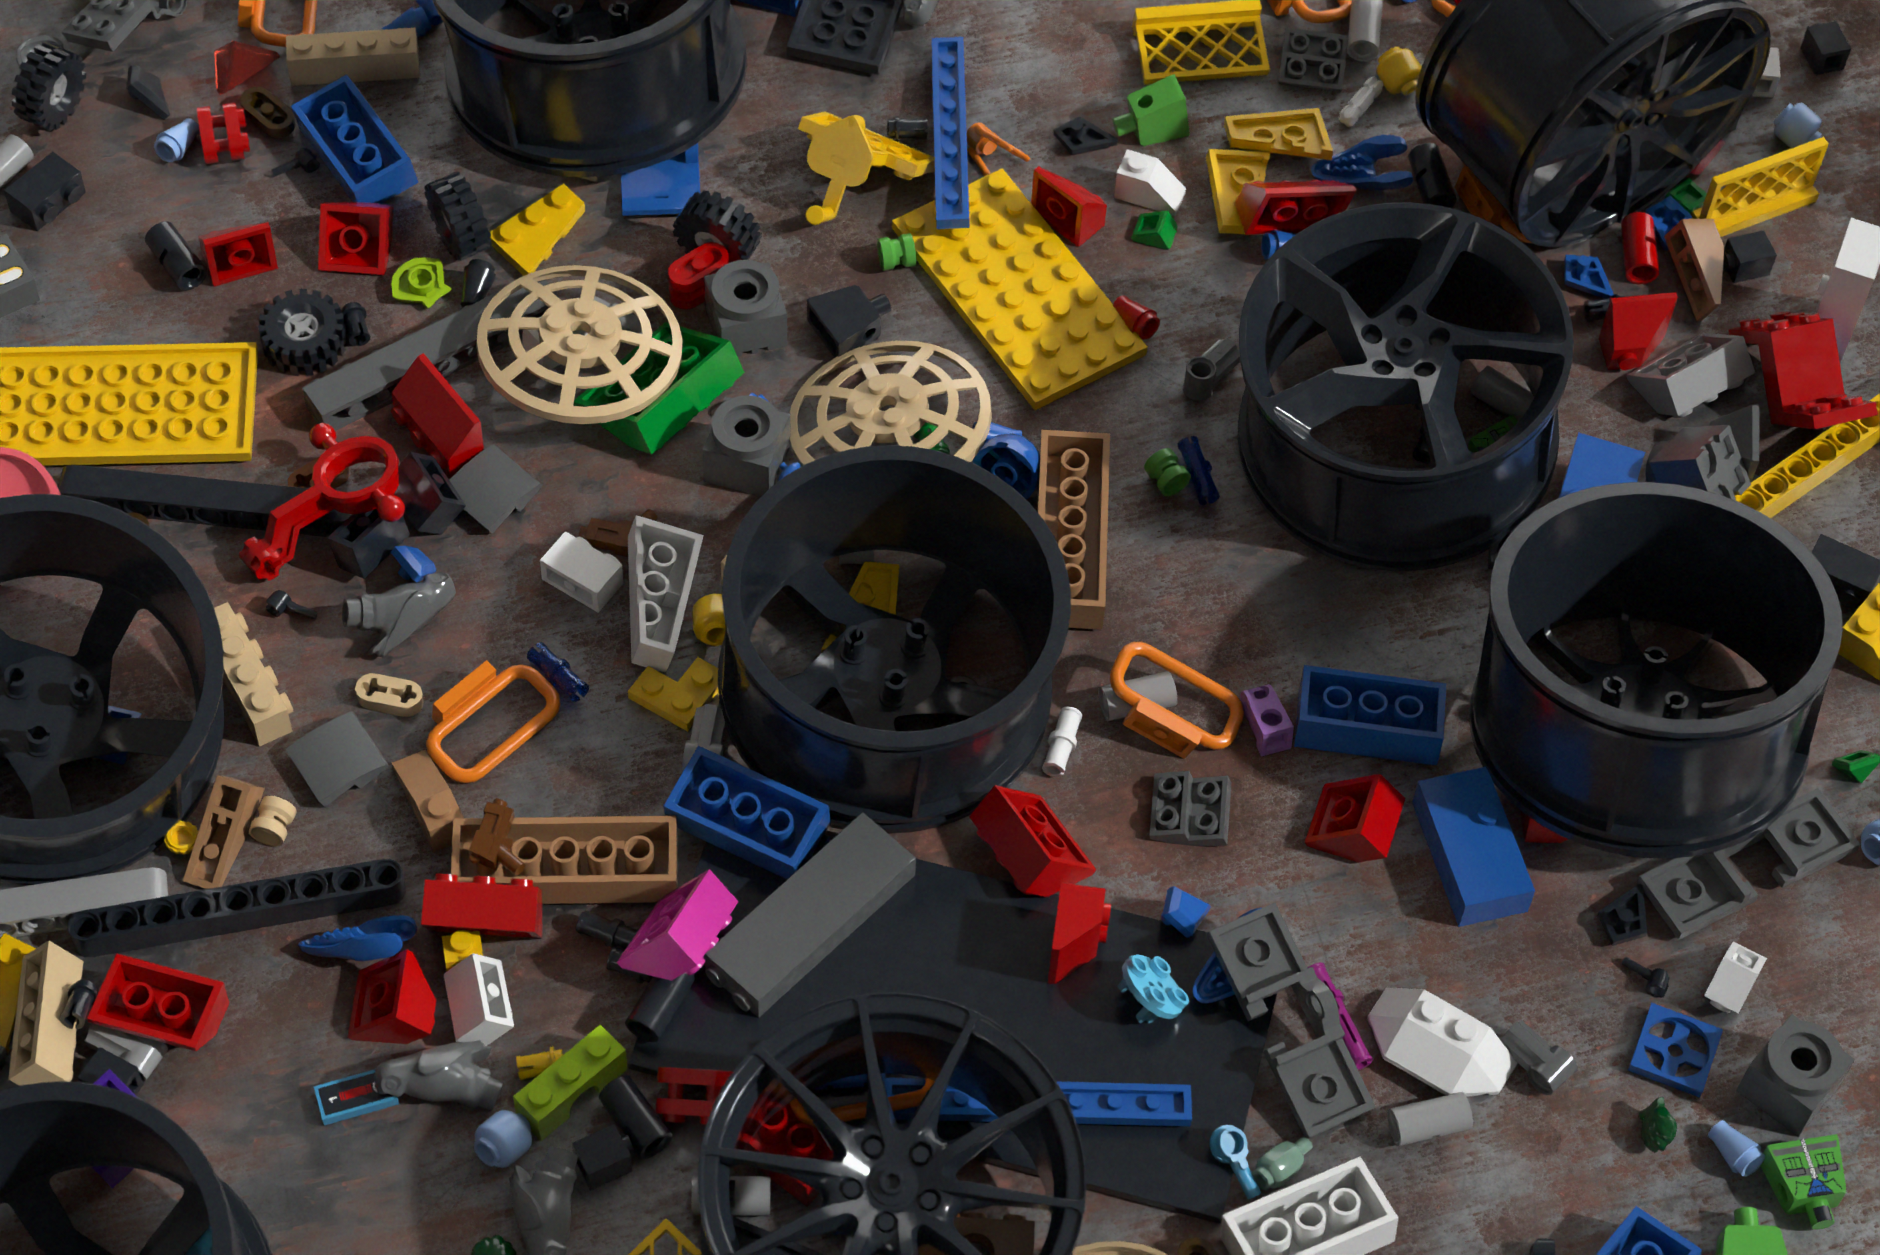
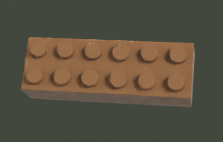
M1041 430L1037 512L1054 535L1067 568L1071 590V615L1068 628L1102 630L1106 602L1110 434Z
M676 816L514 818L507 838L513 841L510 852L525 864L524 870L517 876L500 862L497 863L495 870L479 863H471L469 848L476 830L480 828L483 818H453L451 874L458 876V882H473V876L496 878L495 884L510 885L511 879L533 880V886L539 887L542 890V904L658 902L659 899L677 889Z

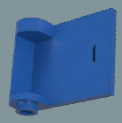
M698 143L661 163L636 171L622 173V216L679 214L689 198L696 192L700 193Z

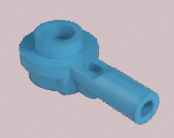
M1233 1125L1217 1127L1210 1137L1212 1154L1220 1162L1231 1165L1248 1200L1261 1194V1191L1245 1158L1249 1153L1245 1134Z

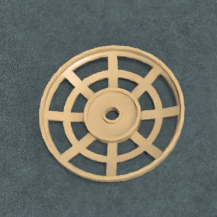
M557 266L522 276L505 286L491 299L483 311L478 324L477 353L485 377L495 390L512 404L528 413L548 420L573 424H594L622 419L640 412L665 393L679 370L682 357V336L680 326L673 311L665 301L652 289L636 279L613 270L593 266ZM555 277H585V280L560 281L546 286L538 283V281ZM599 278L629 287L645 297L633 299L617 288L599 283ZM521 288L530 292L519 302L511 317L490 319L496 307L508 296ZM582 288L580 298L563 301L552 293L562 289ZM596 290L610 294L623 303L609 308L598 301H594ZM537 299H540L549 307L541 318L522 317L526 309ZM658 307L670 324L672 345L652 338L651 324L643 309ZM634 312L640 323L642 334L622 330L619 317ZM519 329L539 330L540 344L526 352L520 341ZM508 330L509 344L517 359L502 371L495 364L489 351L488 331ZM583 330L588 334L583 336L581 334H573L572 332ZM621 342L639 346L635 355L623 366L615 357ZM651 350L669 357L668 363L660 376L650 386L640 391L630 375L644 363L649 351ZM547 355L555 362L566 366L565 373L559 374L538 364L537 361ZM604 364L609 370V373L598 376L578 377L580 368H591ZM527 369L530 373L544 381L562 386L559 404L532 396L514 385L511 380ZM618 382L628 398L606 405L573 406L576 388H598Z
M917 341L874 343L853 349L839 357L837 356L808 378L798 391L791 405L789 439L795 458L803 466L815 460L809 455L806 448L822 438L837 452L871 446L872 442H897L898 446L931 449L950 432L966 440L965 444L953 456L971 462L989 434L992 420L990 395L985 381L978 371L964 358L948 349ZM894 351L916 352L913 356L889 355L870 358V355ZM931 355L946 359L962 368L972 378L952 380L940 367L926 360ZM856 360L857 364L841 372L828 386H815L828 374ZM905 364L898 374H879L876 365ZM919 368H923L934 374L941 382L922 386L912 377ZM861 370L866 377V380L854 389L839 387L847 378ZM978 390L980 411L974 429L956 421L959 410L957 391ZM944 393L948 394V407L945 415L929 410L927 397ZM820 398L817 406L818 427L800 437L797 416L804 399ZM830 399L847 401L846 413L827 421V408ZM887 405L895 406L887 409L886 411L880 410L882 407ZM925 422L937 426L929 436L913 444L910 436L920 430ZM850 425L854 433L859 436L855 447L840 440L833 432Z

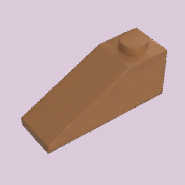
M1682 219L1664 238L1696 321H1702L1721 304L1724 245L1714 219Z
M423 750L392 762L395 774L432 852L434 853L451 846L453 818L464 817L449 786L427 751Z
M217 775L183 878L184 882L205 889L222 887L249 833V828L256 816L265 788L232 777Z

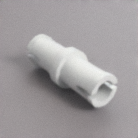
M1063 707L1061 709L1055 731H1052L1049 735L1048 744L1050 747L1042 766V770L1049 776L1062 777L1064 775L1069 755L1076 748L1077 740L1075 736L1083 715L1074 707Z

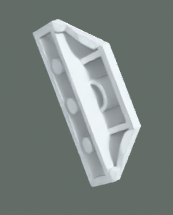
M1386 988L1367 1017L1383 1059L1446 1096L1463 1092L1466 1097L1483 1094L1499 1095L1517 1066V1062L1491 1027L1425 989Z

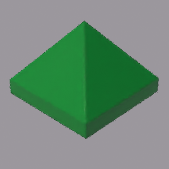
M1859 750L1835 758L1832 761V766L1862 784L1880 763V755Z

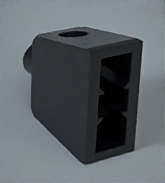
M856 285L807 299V321L834 358L853 349L869 345L877 340L881 335L880 316L891 312V304L885 294L882 293L868 299L862 289Z

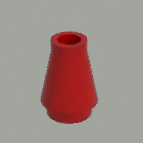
M1125 295L1119 296L1114 301L1112 306L1117 310L1132 333L1135 332L1143 340L1149 339L1156 333L1160 325V319L1157 317L1155 310L1130 300Z

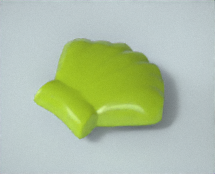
M414 258L400 266L392 276V296L395 300L405 303H422L427 309L431 308L439 298L452 290L451 287L444 284L443 265L440 259Z

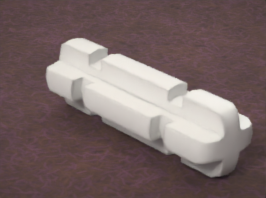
M1375 77L1368 78L1363 84L1364 86L1348 102L1349 105H1346L1341 110L1339 117L1341 124H1345L1347 127L1354 126L1359 120L1358 117H1361L1374 102L1373 98H1377L1382 92L1383 82L1381 80H1377Z

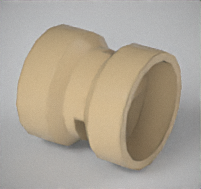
M265 796L258 808L259 817L254 818L249 834L260 843L278 847L284 843L287 836L286 826L293 822L297 811L290 802L282 798Z

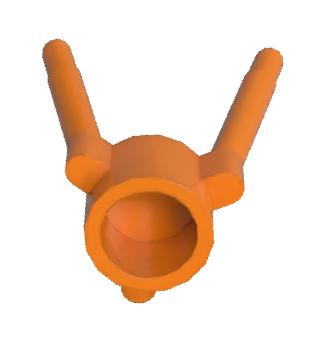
M975 123L967 130V144L970 146L967 154L974 159L984 177L991 173L980 155H990L995 151L997 145L1026 162L1030 160L1028 155L998 137L983 123Z

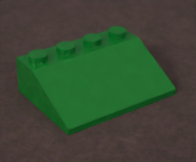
M668 322L662 324L652 333V338L672 345L670 324ZM680 326L682 336L681 363L677 376L669 389L640 412L622 419L598 424L631 448L649 454L660 450L666 441L678 431L684 429L691 419L702 410L708 408L715 398L724 390L732 387L734 382L745 373L730 340ZM639 346L619 361L622 366L635 355ZM651 350L649 351L644 363L630 375L640 391L650 386L660 376L668 363L669 357ZM616 382L603 387L588 388L574 400V406L606 405L628 398L619 383Z

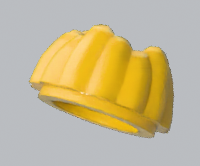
M180 821L164 836V843L169 851L175 854H190L199 831L191 822Z

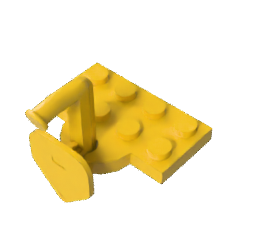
M820 112L801 118L798 129L808 133L807 138L812 140L807 153L808 164L814 172L831 179L822 207L814 205L806 211V220L812 225L833 220L837 215L846 185L854 187L864 183L871 166L882 168L885 165L894 169V175L907 180H912V177H922L924 174L935 171V157L866 129L865 120L859 115H852L842 119L828 112Z

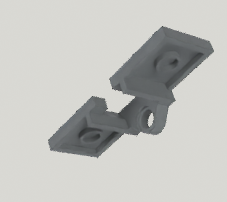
M91 0L71 20V23L62 31V34L67 42L113 52L144 18L158 20L162 14L180 16L186 9L187 0H175L171 9L168 6V0Z
M1817 788L1793 800L1786 811L1775 822L1754 837L1717 852L1693 857L1674 858L1640 875L1637 883L1643 885L1645 895L1676 938L1680 940L1756 901L1758 894L1748 881H1742L1726 859L1727 857L1767 838L1784 861V863L1776 866L1771 874L1780 887L1784 888L1856 852L1860 842Z
M1276 903L1210 930L1206 934L1248 1021L1268 1011L1263 1001L1264 998L1292 987L1317 1039L1290 1051L1287 1050L1284 1042L1267 1048L1263 1052L1304 1137L1310 1139L1376 1108L1342 1039L1346 1034L1340 1024L1335 997L1328 986L1317 977L1313 967L1307 968Z

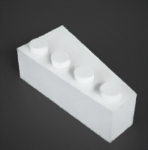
M637 515L628 534L631 661L633 664L644 667L650 666L657 671L666 673L675 653L704 535Z

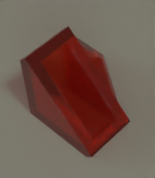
M232 41L214 51L216 90L220 95L230 91L279 59L280 55L277 51L237 41Z

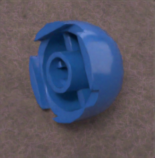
M1013 433L997 435L984 443L973 459L974 464L1002 479L1025 499L1031 496L1039 484L1040 453L1035 445L1023 436Z

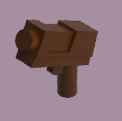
M648 509L640 516L654 521L658 519L655 512L651 509ZM591 518L588 527L581 526L579 537L587 540L593 548L597 547L615 551L617 555L628 557V534L633 522L621 520L619 524Z
M496 798L493 800V803L487 802L485 805L482 823L479 830H476L469 848L470 862L479 863L494 870L497 863L500 862L517 876L524 870L525 864L510 852L513 841L507 838L515 817L514 809L507 807L506 801Z

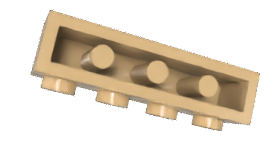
M416 28L286 36L287 65L291 86L330 84L346 74L352 82L420 78Z
M228 602L215 607L214 610L220 626L223 644V681L259 747L293 732L289 714L293 712L290 700L285 692L279 694L275 688L278 685L277 678L271 666L264 667L260 661L264 657L256 639L249 641L245 634L249 632L244 617L240 612L234 614Z
M47 941L31 951L22 960L9 1080L19 1086L41 1082L71 1081L73 1077L72 1067L76 1046L75 1025L78 1018H76L73 1028L69 1029L61 1023L60 1016L69 999V987L78 980H82L83 961L51 941Z

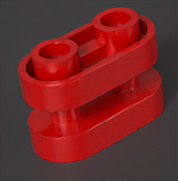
M236 102L223 104L224 114L211 116L210 106L197 107L205 164L219 163L217 153L230 151L232 161L245 159L244 152H250L247 132L241 133L240 128L246 127L244 109H237ZM226 127L228 138L215 140L214 128Z
M716 242L702 244L669 266V298L675 307L692 309L705 301L704 276L716 274L720 268L729 263L728 251L723 245Z
M658 1067L657 1082L669 1083L668 1098H656V1113L663 1114V1122L685 1123L686 1115L701 1116L700 1124H706L713 1105L722 1090V1086H724L733 1071ZM684 1084L706 1085V1101L683 1099Z

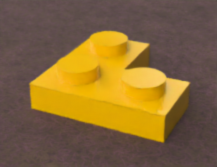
M697 657L677 682L647 666L628 690V698L688 732L693 725L696 708L710 704L718 693V668Z

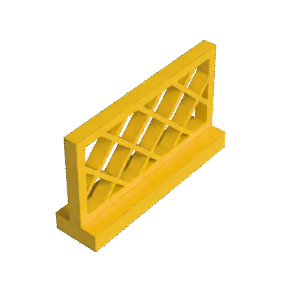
M1235 0L1135 8L1132 29L1133 35L1136 36L1144 84H1153L1175 74L1178 82L1269 75L1270 67L1260 18L1262 10L1260 0ZM1254 27V37L1247 41L1236 33L1239 28ZM1218 29L1226 36L1217 44L1205 35L1209 30ZM1178 32H1188L1195 38L1188 46H1185L1174 37ZM1156 34L1163 41L1155 49L1145 42L1144 35ZM1230 39L1244 47L1237 56L1223 48ZM1199 41L1212 49L1205 59L1192 50ZM1168 43L1181 51V54L1174 61L1161 53ZM1250 51L1260 59V65L1249 66L1241 59ZM1217 53L1231 62L1226 68H1217L1210 63ZM1188 56L1198 63L1199 66L1195 70L1187 71L1179 63ZM1156 58L1168 66V68L1163 73L1150 74V63Z
M1824 137L1712 177L1703 207L1692 211V219H1714L1719 235L1722 237L1817 202L1819 192L1813 185L1829 143Z

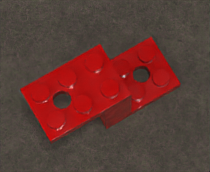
M1790 311L1770 314L1771 319L1760 320V318L1742 320L1740 321V327L1728 329L1729 335L1743 336L1745 343L1758 344L1771 424L1818 429L1878 415L1876 402L1862 400V396L1847 397V394L1844 393L1833 319L1820 318L1819 313L1805 314V312L1790 313Z

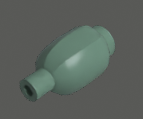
M1303 1136L1294 1144L1288 1141L1282 1142L1263 1154L1256 1163V1169L1252 1172L1258 1187L1263 1190H1268L1269 1188L1277 1189L1291 1180L1302 1168L1304 1155L1312 1149L1311 1141Z

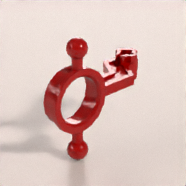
M327 423L315 424L310 430L309 440L313 447L326 451L320 455L313 466L312 480L314 486L270 511L265 538L256 539L252 537L246 540L244 548L239 552L240 559L258 579L266 578L270 581L279 575V570L285 563L294 558L300 529L333 509L341 513L359 514L377 508L378 515L384 521H398L405 512V504L400 497L394 495L399 485V459L391 444L381 438L371 436L348 438L338 443L336 441V431L331 425ZM372 461L386 465L385 471L379 480L359 491L342 492L330 487L335 476L345 468L357 463Z

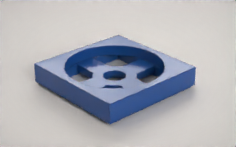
M1651 1003L1628 1071L1700 1098L1723 1029ZM1660 1022H1666L1675 1026L1672 1037L1667 1039L1649 1034L1650 1028ZM1689 1032L1704 1038L1708 1048L1706 1055L1689 1048V1045L1686 1043ZM1671 1045L1680 1047L1682 1055L1679 1057L1671 1056L1668 1052V1047ZM1645 1049L1659 1054L1663 1061L1660 1070L1650 1062ZM1684 1064L1700 1069L1699 1072L1690 1076H1675L1677 1068Z

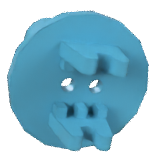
M1136 954L1130 956L1122 966L1124 979L1118 984V988L1121 993L1129 990L1144 1006L1136 1015L1139 1023L1145 1020L1151 1023L1158 1017L1166 1019L1175 1018L1189 1003L1187 994L1178 987L1171 977L1170 966L1161 957L1155 956L1153 959Z

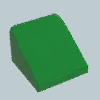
M1169 210L1142 213L1139 215L1131 239L1134 242L1168 250L1172 246L1178 226Z

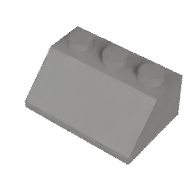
M1701 333L1626 376L1628 382L1658 414L1673 415L1674 418H1681L1693 412L1692 408L1716 400L1719 397L1718 393L1741 386L1744 383V379L1754 374L1755 370L1743 336Z

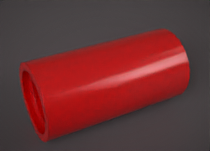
M1631 213L1621 221L1626 279L1631 283L1646 284L1654 281L1659 275L1654 219L1647 213Z

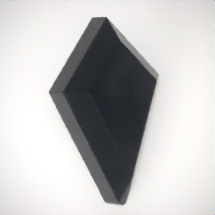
M132 64L128 69L126 89L129 90V95L135 100L140 99L162 119L166 120L170 116L160 79L143 68Z
M1080 116L1053 129V135L1071 155L1113 147L1118 143V138Z
M1642 884L1636 885L1598 912V917L1612 946L1643 938L1647 935Z

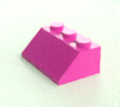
M708 869L659 899L617 961V964L623 969L671 981L684 973L688 976L694 974L705 963L704 954L711 950L719 941L717 934L732 921L733 918L730 914L737 905L738 900L715 874Z

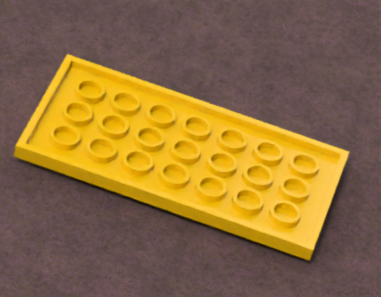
M1003 168L968 184L970 228L937 229L936 200L892 220V229L898 237L902 234L911 233L915 245L916 260L1034 410L1147 355L1148 347L1135 332L1132 333L1128 329L1117 310L1112 306V302Z
M257 342L0 347V447L22 451L35 458L43 466L251 461L258 361Z

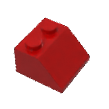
M1381 774L1326 783L1322 789L1304 843L1310 848L1357 863L1387 858L1406 798Z
M1061 882L1048 984L1058 983L1096 957L1098 943L1106 944L1111 904L1104 903L1105 888Z

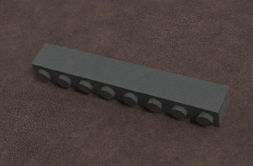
M547 280L538 281L543 286L549 284ZM521 288L508 296L496 307L490 319L511 317L519 302L530 292ZM495 291L472 305L464 306L458 312L441 320H436L413 334L405 335L400 340L382 349H376L368 356L346 364L323 378L313 380L310 384L302 387L307 410L317 424L327 423L337 431L393 403L392 391L417 356L422 353L426 355L443 377L478 361V324L483 311L491 299L500 291ZM555 291L552 292L554 295H556V296L560 299V297L557 295V293H556ZM537 299L526 309L522 317L538 318L549 307L540 299ZM519 329V337L523 339V330ZM508 330L488 331L487 340L491 354L510 345Z

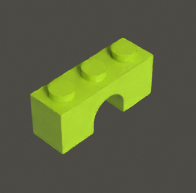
M599 1025L513 1096L515 1113L523 1115L531 1126V1132L540 1141L544 1140L570 1118L572 1104L585 1090L593 1087L600 1093L607 1084L628 1070L626 1049Z

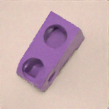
M1268 684L1242 691L1240 693V701L1243 705L1244 715L1249 721V725L1257 739L1256 747L1261 757L1291 749L1294 726L1273 687Z

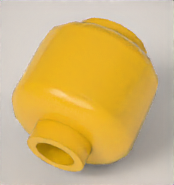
M1396 46L1378 58L1379 64L1376 68V74L1388 92L1391 94L1402 92L1406 96L1416 90L1422 66L1412 51L1407 48L1400 49Z
M713 593L705 595L693 605L692 622L695 636L707 645L720 646L724 639L725 619L722 594Z

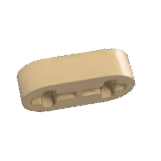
M369 673L359 678L356 683L355 691L358 703L365 709L402 717H411L419 713L423 708L424 699L421 687L411 680ZM373 687L378 688V691H375L372 696H367L366 692H370ZM407 694L413 696V698L408 699L407 703L401 702V699H405Z

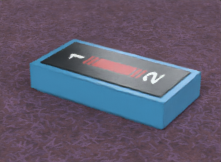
M376 1069L314 1086L324 1126L399 1105L398 1097L388 1093L379 1094L377 1092L374 1081Z

